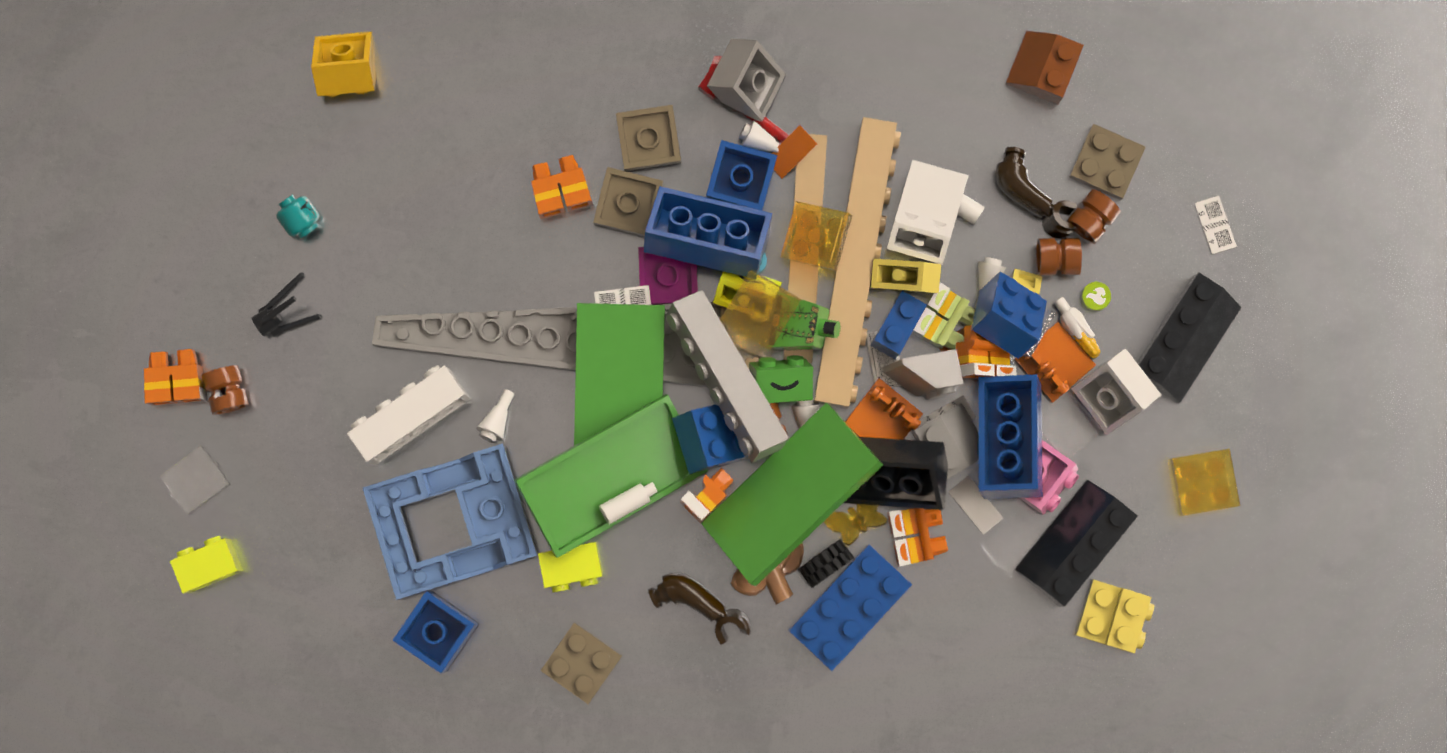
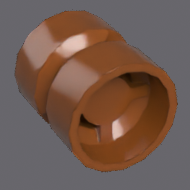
M1092 189L1082 200L1083 208H1076L1066 222H1072L1075 227L1074 232L1092 244H1096L1106 232L1104 226L1111 225L1119 216L1121 210L1105 194Z
M1055 238L1037 239L1036 268L1038 276H1055L1058 270L1066 276L1080 275L1082 248L1079 238H1065L1059 244Z
M238 365L217 368L201 375L205 391L211 393L208 402L212 415L230 413L249 406L246 391L239 386L243 380Z

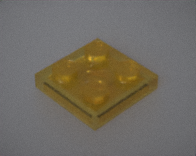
M796 201L780 257L837 271L853 215Z
M751 269L720 320L766 349L771 350L801 299Z
M1230 449L1170 459L1181 516L1241 506Z

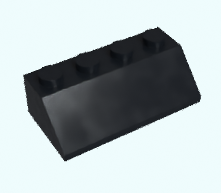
M1198 272L1192 276L1137 361V364L1157 390L1180 404L1242 307L1223 287Z
M859 437L883 465L844 503L944 510L948 461L944 442Z
M1086 480L1014 570L1059 607H1065L1138 515L1116 497L1091 481Z

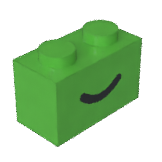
M792 355L788 356L787 360L763 357L759 358L758 362H749V370L768 403L813 400V366L803 356Z

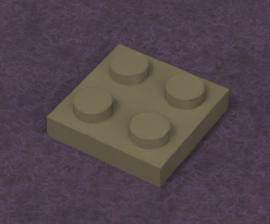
M673 105L616 113L624 171L681 163Z
M1093 123L1069 177L1122 200L1146 146Z
M607 167L593 223L645 237V230L659 187L663 186V180Z
M574 622L541 669V672L589 704L622 655Z

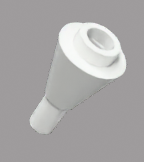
M755 121L751 125L746 123L739 135V139L743 140L742 146L766 152L779 151L778 146L781 143L777 142L775 138Z
M985 256L984 262L978 261L979 290L1000 271L1004 273L1006 267L1001 266L1002 260Z
M504 389L497 405L490 410L476 427L480 431L479 436L492 443H495L496 439L503 440L508 414L507 409L513 399V392Z
M814 398L808 401H796L797 404L791 406L799 429L819 410L820 403H814Z

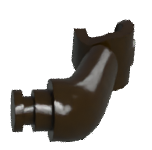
M1007 147L1003 162L998 163L996 167L998 186L1004 194L1017 204L1040 218L1043 217L1042 225L1048 235L1054 238L1071 236L1074 233V225L1072 222L1064 221L1059 213L1070 215L1076 209L1077 203L1062 200L1052 204L1053 200L1029 181L1028 169L1024 166L1023 160L1026 155L1025 150L1019 147Z
M683 573L666 574L662 576L663 582L657 585L656 590L653 587L648 589L650 599L656 608L662 607V602L668 604L673 601L675 605L681 603L691 607L711 622L715 620L717 622L715 634L720 645L726 643L729 638L724 630V624L734 623L738 626L741 633L750 635L751 624L744 612L739 609H728L725 611L726 606L688 575Z

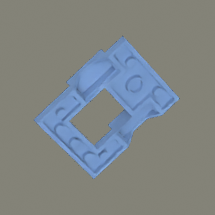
M503 443L444 464L420 469L363 487L396 600L538 556ZM456 491L472 545L417 562L401 507Z

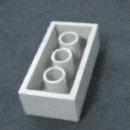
M438 365L434 366L424 374L425 379L417 385L414 382L408 384L399 391L400 397L392 402L390 399L382 402L375 408L377 413L368 419L366 416H363L351 425L352 430L347 434L366 462L373 465L379 464L471 399L449 368L445 365L441 368Z

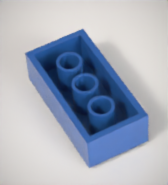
M660 186L645 230L644 252L757 279L770 233L773 213Z
M1038 375L978 377L980 494L984 499L1043 497L1041 382Z
M868 544L788 631L827 668L833 671L912 584Z

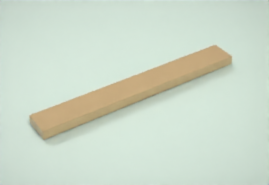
M809 134L817 142V145L796 165L788 295L816 304L827 135ZM784 350L783 360H787L788 356L798 355L803 356L812 364L813 350Z

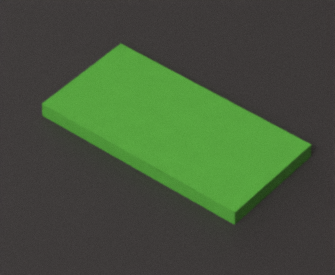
M577 303L574 446L663 396L665 305Z
M663 395L514 479L516 486L556 558L708 472V470L689 474L672 418L679 416L669 395ZM653 482L657 493L649 497V503L611 524L606 522L599 509V505L639 483L644 487Z
M826 403L789 438L781 450L772 454L701 524L746 580L756 587L883 464L832 406Z

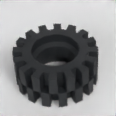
M839 539L798 568V570L810 587L813 588L850 562L854 556L842 539Z

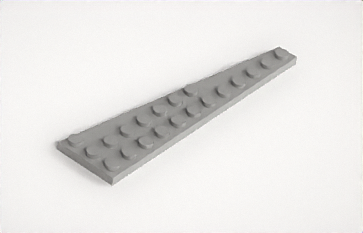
M710 302L725 328L727 308ZM663 304L665 305L663 381L708 387L705 381L698 377L691 357L683 351L681 340L676 331H673L668 325L666 314L672 304ZM577 307L376 316L372 345L576 371Z

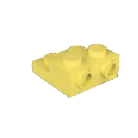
M1092 579L1075 635L1129 653H1135L1136 648L1142 649L1145 642L1146 633L1142 632L1144 621H1150L1153 615L1154 604L1150 603L1152 597Z

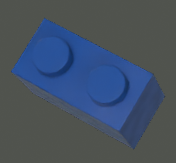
M901 291L870 346L896 359L903 350L927 304Z

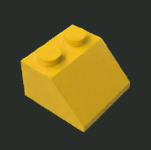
M372 31L315 37L311 69L317 96L334 97L340 94H364L369 91H375L376 70Z

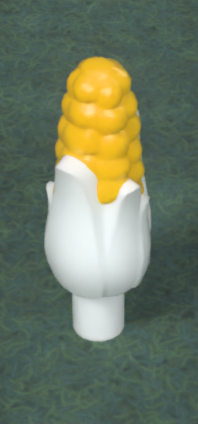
M1061 297L1054 304L1061 313L1060 322L1063 328L1091 358H1097L1101 351L1094 338L1095 334L1088 326L1083 314L1077 308H1071L1064 297Z

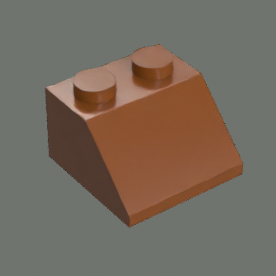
M1026 31L1005 84L1058 105L1064 97L1084 45L1058 34Z

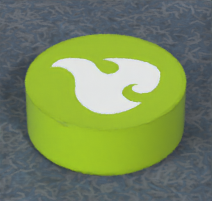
M1102 282L1089 283L1082 290V304L1090 311L1104 309L1111 301L1110 289Z

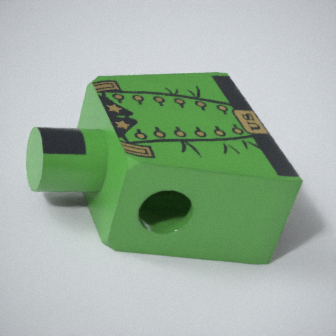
M778 292L768 347L777 350L822 349L825 337L838 338L841 324L839 321L828 320V308Z

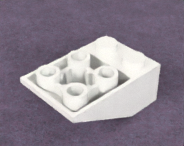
M912 160L887 249L943 265L969 175Z

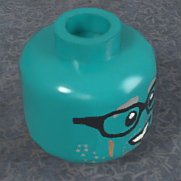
M292 194L279 203L281 210L277 212L276 218L289 236H298L301 239L319 226L317 221L320 215L306 196H300L296 199Z

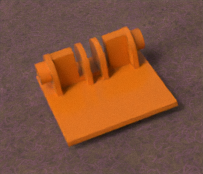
M1059 322L1040 337V340L1019 359L1015 358V361L1028 375H1038L1041 382V390L1052 403L1096 366Z
M878 378L845 422L859 437L904 440L911 429L915 430L921 424L919 419L924 413Z

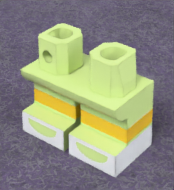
M940 282L939 293L932 295L911 334L940 349L945 346L948 349L954 350L956 349L957 342L964 341V336L954 330L958 321L966 326L972 325L975 309L968 305L969 300L958 296L949 287Z

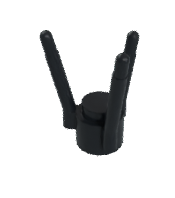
M303 272L292 279L272 300L258 310V314L252 317L254 325L264 337L270 333L276 337L284 331L322 318L321 314H316L279 326L283 322L279 313L296 301V297H291L276 308L274 306L304 278L305 274Z

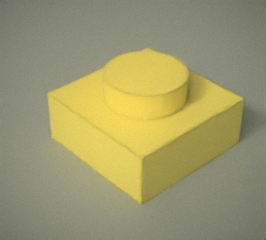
M1014 269L1011 278L1032 292L1040 293L1042 276Z

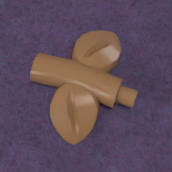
M801 543L756 587L751 585L737 569L732 577V587L743 595L753 596L765 590L767 585L776 605L791 597L793 593L785 575L795 572L800 567L804 552L803 544Z

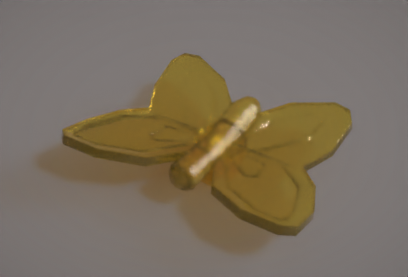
M856 504L857 512L853 507H849L847 510L850 515L844 512H833L824 523L834 532H841L844 543L851 545L858 539L861 531L867 532V527L876 528L887 523V518L877 512L879 505Z

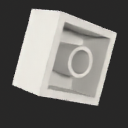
M1126 348L1071 388L1107 435L1143 411L1161 396L1160 392Z

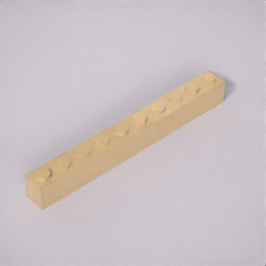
M863 117L861 122L828 320L839 321L841 329L838 338L825 337L814 403L823 405L828 403L830 406L848 409L850 402H856L858 386L853 385L854 375L860 374L863 357H858L860 345L865 346L868 329L863 328L864 317L870 318L872 300H867L869 289H875L871 288L873 259H880L882 244L877 243L878 233H884L887 216L882 215L883 204L889 205L892 189L886 187L888 176H894L896 160L891 159L893 148L898 149L901 132L896 131V122Z

